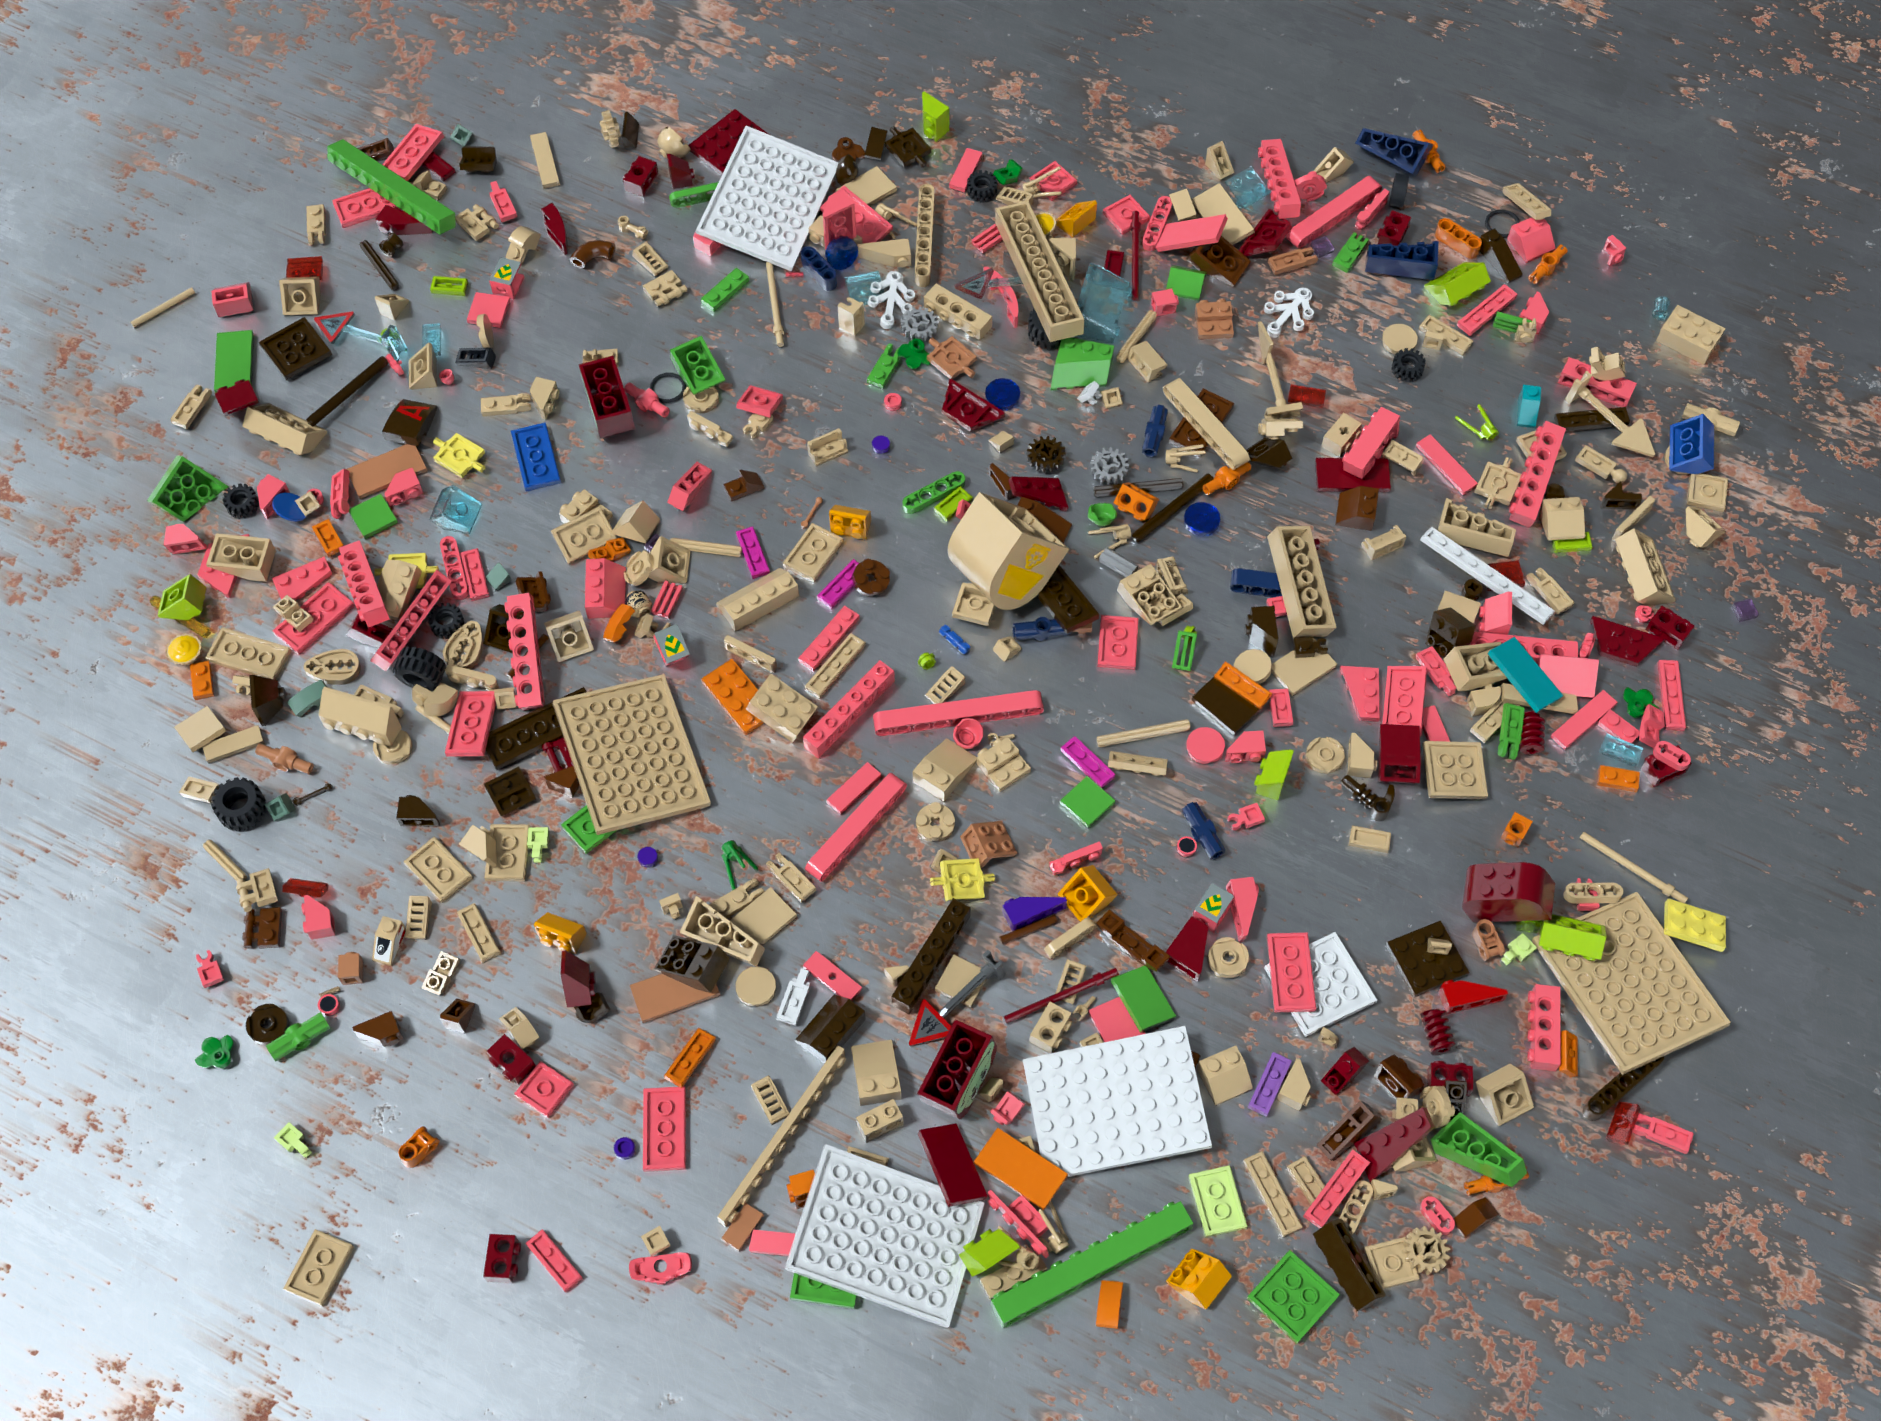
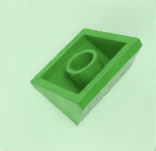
M1172 265L1166 290L1172 288L1174 295L1199 301L1207 272Z

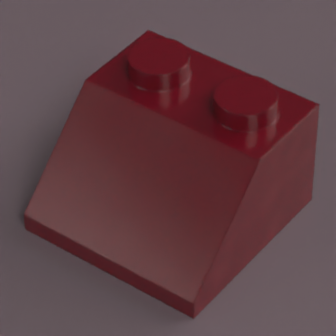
M563 950L560 974L567 1008L591 1005L592 996H595V972H591L590 965L587 962Z

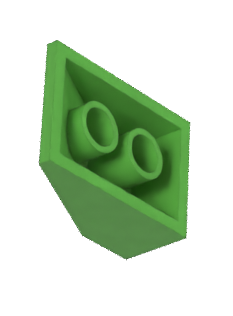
M702 336L670 349V359L693 395L725 381Z

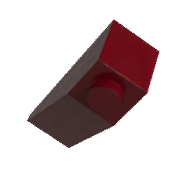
M388 205L383 207L375 219L379 231L385 234L415 235L433 233L432 229L405 211Z
M357 614L346 636L363 644L380 648L393 629L382 623L368 627L366 621L361 622L359 614Z

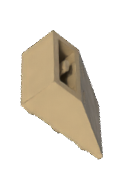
M1152 564L1145 566L1119 582L1117 591L1126 604L1150 625L1182 608Z

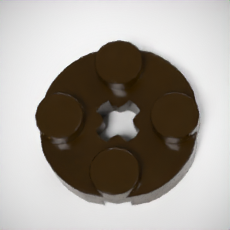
M263 1004L256 1007L251 1016H248L246 1020L247 1034L256 1044L268 1045L281 1037L289 1027L287 1014L274 1004ZM269 1020L272 1025L267 1029L262 1027Z

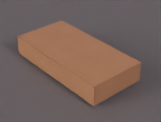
M745 1203L722 1236V1241L740 1252L753 1230H755L764 1217V1214Z

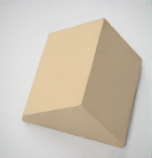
M1050 238L1048 244L1063 275L1073 281L1076 262V238Z
M429 342L409 359V389L437 387V358L433 346Z
M642 500L625 510L613 528L612 534L646 544L660 523V518Z

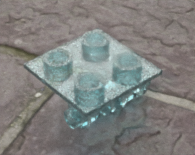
M1252 166L1225 181V184L1237 198L1235 204L1238 208L1245 209L1271 193Z

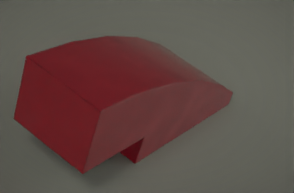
M550 203L541 208L546 233L566 255L568 254V241L564 223L558 209L553 203Z

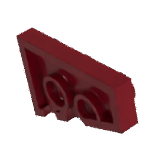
M1011 476L1008 480L1013 496L1019 498L1022 496L1034 501L1044 502L1045 506L1051 507L1053 505L1059 507L1064 512L1069 508L1059 478Z

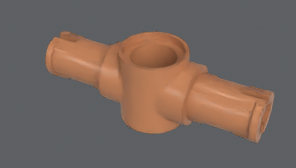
M261 743L256 747V755L270 759L272 765L281 771L287 772L289 769H296L308 775L313 771V763L300 759L291 748L282 746L280 749H274Z

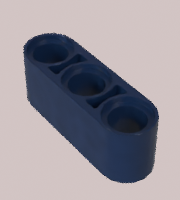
M811 246L804 247L801 250L803 268L824 290H834L837 287L836 271L815 248Z
M1242 568L1232 570L1231 591L1271 598L1282 596L1277 573Z

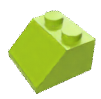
M923 91L922 118L924 134L926 137L937 142L949 131V107Z
M191 574L185 576L163 591L157 616L167 619L189 620L194 616L200 615L203 610L207 587Z
M1294 750L1269 752L1267 759H1262L1260 769L1263 771L1261 775L1257 774L1254 783L1257 786L1256 794L1278 801Z
M989 1229L980 1235L981 1240L975 1243L972 1240L964 1245V1251L958 1255L973 1277L986 1271L1020 1248V1246L1002 1230L997 1229L992 1232Z

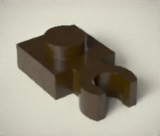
M1313 637L1294 638L1295 658L1314 657L1315 652L1322 655L1326 654L1328 648L1320 647V645L1326 644V639L1321 638L1313 642Z

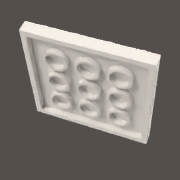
M1336 932L1309 944L1316 1011L1290 1012L1305 1037L1377 1002L1375 995ZM1267 964L1264 969L1271 979L1270 966Z

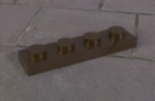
M1626 407L1608 408L1624 424L1629 425L1630 419ZM1598 410L1557 413L1554 416L1556 425L1566 428L1565 432L1615 427Z

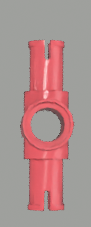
M630 382L625 385V392L634 398L636 405L642 411H654L663 418L669 415V408L659 402L657 394L652 389H639Z

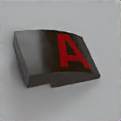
M403 399L397 404L382 430L384 439L419 446L423 436H427L438 408L437 405Z

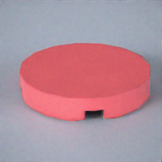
M1200 727L1189 734L1186 749L1188 755L1194 761L1201 764H1209L1218 761L1222 757L1225 742L1222 735L1215 729Z

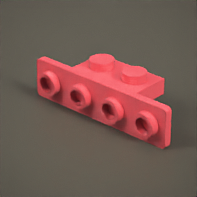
M990 1189L987 1192L989 1205L995 1211L999 1210L1003 1214L1002 1218L1008 1225L1013 1224L1017 1228V1234L1021 1239H1027L1031 1243L1030 1247L1038 1256L1042 1254L1044 1258H1047L1049 1256L1048 1249L1038 1238L1049 1228L1040 1213L1021 1195L1007 1207Z

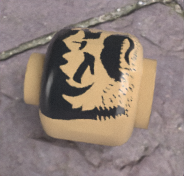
M639 590L628 593L625 605H629L635 610L632 614L633 617L642 618L645 614H650L652 602L644 591Z

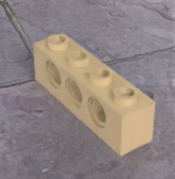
M937 283L924 296V308H928V312L934 311V314L942 320L951 323L957 329L963 330L970 337L980 341L992 328L991 315Z

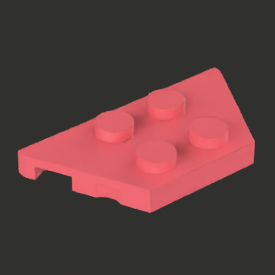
M210 543L206 549L197 576L203 582L210 584L213 589L223 593L226 598H230L237 576L206 566L213 543Z

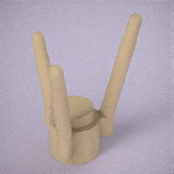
M1059 166L1035 180L1024 183L1023 190L1033 194L1034 198L1061 195L1062 192L1038 193L1040 190L1038 182L1059 171L1061 167Z
M880 203L875 209L885 220H889L893 215L913 226H917V223L900 215L898 211L889 208L883 203ZM891 231V232L889 233V235H890L893 239H895L896 237H895V235L893 234V232Z
M1204 445L1171 448V450L1166 449V464H1171V468L1198 473L1197 469L1177 464V462H1181V456L1206 454V451H1189L1203 448Z
M1128 524L1100 528L1099 530L1088 532V534L1113 532L1115 540L1118 539L1119 541L1108 547L1112 550L1121 544L1127 543V539L1131 538V530ZM1103 551L1094 555V558L1096 559L1100 557Z
M1051 1201L1049 1207L1059 1231H1055L1043 1210L1039 1209V1213L1052 1235L1048 1238L1049 1243L1042 1236L1038 1239L1046 1246L1049 1253L1054 1251L1055 1254H1059L1069 1247L1070 1244L1068 1243L1069 1238L1064 1232L1056 1209Z
M998 1226V1229L1018 1243L1020 1248H1018L1019 1250L1016 1253L1018 1263L1001 1260L997 1264L1017 1268L1020 1271H1023L1024 1268H1034L1039 1256L1027 1244H1024L1023 1247L1006 1230Z

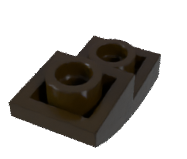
M871 127L864 157L881 161L888 130Z
M1445 1080L1444 1087L1447 1090L1451 1104L1455 1108V1114L1453 1117H1450V1121L1459 1112L1464 1114L1467 1081Z

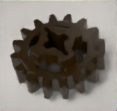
M1040 436L1039 441L1033 439V444L1029 443L1026 456L1027 462H1030L1031 467L1036 466V471L1043 469V473H1045L1046 469H1049L1050 472H1053V468L1058 470L1059 465L1064 464L1066 453L1065 447H1062V442H1056L1055 437L1050 440L1049 436L1046 439Z

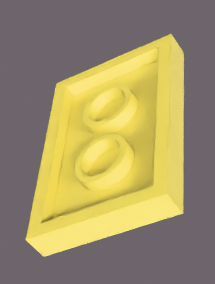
M1668 898L1664 909V934L1723 952L1726 948V916Z

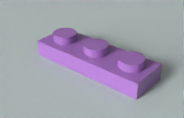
M1275 1052L1272 1053L1248 1105L1249 1109L1267 1117L1292 1060Z

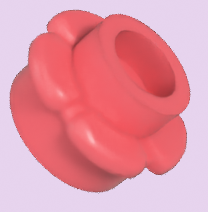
M1640 605L1636 608L1635 617L1641 623L1648 622L1654 616L1652 608L1649 606Z

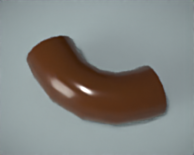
M603 240L588 241L579 246L569 260L578 268H584L593 258L602 257L610 260L614 255L616 245L615 243Z

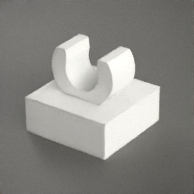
M1096 381L1090 383L1083 389L1077 399L1082 403L1088 400L1089 404H1096L1097 401L1093 396L1097 399L1102 396L1097 391L1100 385Z

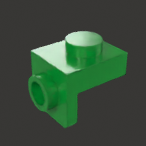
M1010 159L1007 166L995 170L993 176L995 175L998 182L1002 185L1015 183L1018 181L1022 167L1013 159Z

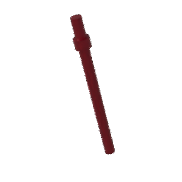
M1139 211L1132 212L1131 222L1133 301L1139 299V232L1141 231Z
M1113 968L1102 974L1100 972L1092 975L1093 978L1003 1016L1005 1022L1008 1024L1047 1007L1049 1002L1056 1003L1095 985L1098 987L1105 984L1104 981L1118 976L1119 973L1116 968Z

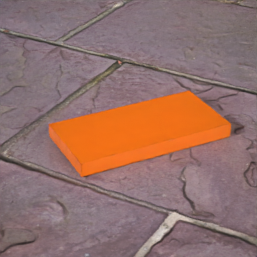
M998 1127L974 1160L975 1165L1042 1210L1046 1209L1068 1177L1066 1172Z

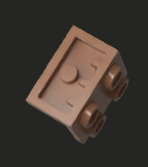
M1002 821L971 824L960 836L970 859L979 858L981 869L992 858L1011 857L1017 854Z

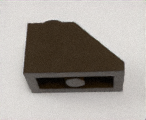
M414 795L399 797L396 819L400 826L440 827L436 814L419 797Z

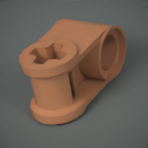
M1486 919L1480 920L1473 929L1472 936L1481 958L1487 961L1490 957L1496 955L1503 956L1505 954L1504 945L1493 923ZM1479 929H1485L1487 934L1481 933Z

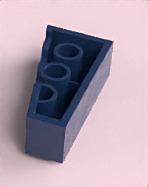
M1366 128L1362 129L1355 144L1414 175H1418L1433 147V144Z
M1432 241V244L1417 242V245H1407V243H1400L1398 246H1393L1392 244L1369 245L1365 259V272L1434 280L1438 267L1439 241Z

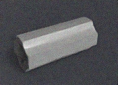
M1108 547L1105 548L1099 557L1100 563L1125 578L1138 571L1139 566Z

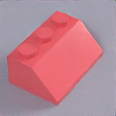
M844 189L828 197L823 212L826 251L856 237L855 203Z
M605 558L586 559L585 610L588 619L611 618L616 609L621 604H625L626 581L624 579V571L626 572V567Z

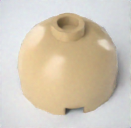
M666 126L660 132L657 141L661 149L659 153L664 158H667L666 154L669 153L683 158L691 151L687 143L683 145L682 138L670 127Z

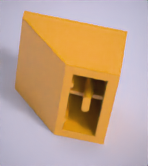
M834 505L830 509L831 533L852 536L856 539H867L871 524V511Z
M549 912L534 923L535 930L542 944L548 947L553 945L558 947L560 951L566 950L577 954L587 934L583 925Z
M1191 1248L1166 1282L1192 1304L1206 1310L1232 1275L1219 1259Z

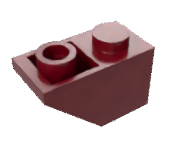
M1353 1047L1344 1052L1322 1078L1321 1082L1337 1095L1362 1071L1369 1060L1358 1049Z

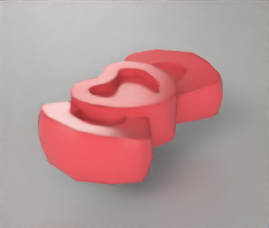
M387 354L385 358L391 368L399 376H402L404 371L400 366L402 364L401 360L396 362L391 354Z

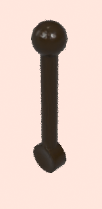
M327 783L323 788L301 798L295 797L293 803L298 806L302 801L325 790L330 791L332 785Z

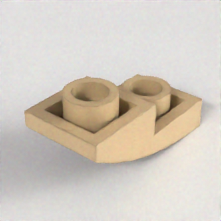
M288 595L273 606L274 610L299 632L314 621L312 616Z
M440 951L433 969H429L422 988L441 996L461 959Z

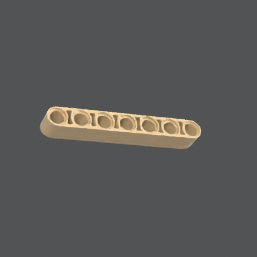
M923 184L919 188L915 257V283L919 287H927L931 282L935 202L934 187L931 184Z
M1180 378L1163 386V392L1167 399L1232 470L1250 460L1244 447Z

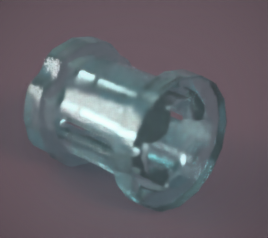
M1663 296L1657 297L1654 301L1655 309L1652 312V316L1657 320H1664L1668 317L1669 312L1667 309L1670 305V300Z

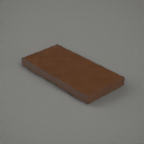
M1204 388L1197 396L1222 424L1234 407L1233 402ZM1183 417L1169 438V443L1180 448L1204 445L1203 448L1189 451H1205L1209 445L1185 417Z

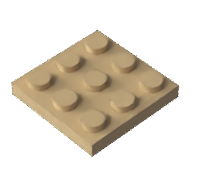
M1424 741L1422 743L1429 798L1486 799L1488 797L1481 742Z

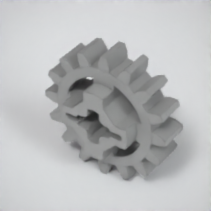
M920 306L919 310L912 307V312L907 310L906 315H902L901 330L902 333L905 332V337L911 336V340L915 338L921 340L923 338L924 341H927V337L932 338L933 333H937L939 323L938 317L934 316V311L928 312V308L922 310Z
M1112 447L1109 448V451L1102 448V453L1096 451V456H1092L1090 462L1091 474H1095L1094 479L1100 478V483L1107 481V485L1110 484V481H1113L1114 484H1117L1118 479L1123 481L1124 476L1127 477L1129 471L1128 458H1124L1125 453L1119 454V449H1116L1114 452Z

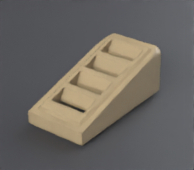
M1006 186L996 196V200L1006 205L1029 201L1031 206L1034 195L1029 192Z
M647 241L633 250L632 256L654 276L668 268L665 261ZM660 264L661 267L655 270L654 267Z
M951 666L925 694V697L934 704L945 703L965 684V676ZM934 693H938L942 698L939 699Z
M409 896L406 938L426 939L432 905L430 897ZM415 912H423V914H414V913H415ZM413 920H423L422 923L413 922ZM412 928H422V931H412Z
M1067 959L1056 993L1067 989V987L1063 986V983L1072 986L1081 983L1086 965ZM1071 968L1080 971V973L1077 975L1069 972L1068 969ZM1066 975L1076 978L1077 982L1065 979ZM1077 994L1072 995V997H1067L1061 1001L1074 1004Z
M769 1075L751 1085L752 1091L771 1125L789 1115ZM770 1093H773V1094H774V1095H772V1096H770V1097H768V1098H766V1099H764V1100H763V1098H762V1097H764V1096H766V1095H768V1094H770ZM777 1100V1103L767 1108L766 1105ZM781 1107V1109H782L781 1111H779V1112H777V1113L771 1115L770 1112H772V1111L776 1110L777 1108Z

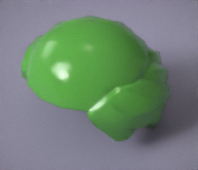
M1110 503L1092 504L1088 509V518L1098 526H1108L1117 517V511Z

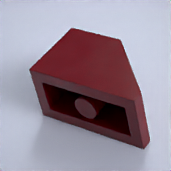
M670 153L666 154L673 189L693 186L692 179L695 178L693 168L690 169L689 163Z

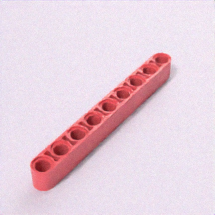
M1033 690L880 711L873 714V722L876 735L888 736L954 727L965 718H973L983 723L1034 716L1043 713L1044 706L1041 692Z

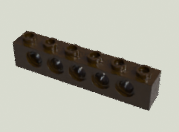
M954 898L952 899L892 994V1006L910 1015L969 920L971 907Z

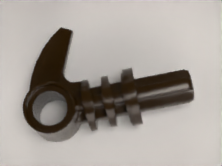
M1349 775L1343 777L1341 784L1353 793L1351 798L1354 800L1360 799V804L1365 803L1364 807L1371 809L1370 816L1372 819L1384 821L1394 800V785L1389 784L1385 797H1378L1377 794H1371V789L1366 790L1367 785L1365 783L1360 785ZM1377 807L1384 809V811H1379Z

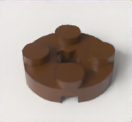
M865 559L856 566L852 580L859 593L864 596L873 597L874 595L882 594L887 589L890 582V571L879 561ZM867 575H874L876 581H868Z

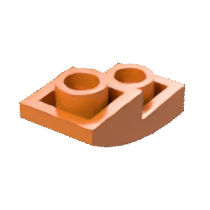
M620 537L606 541L603 547L589 550L588 557L590 559L605 558L615 562L629 554L631 550L624 538Z
M621 604L616 609L604 631V640L615 643L622 638L623 633L627 630L623 624L629 621L631 615L635 612L631 606Z
M1101 1281L1096 1327L1118 1329L1123 1282Z

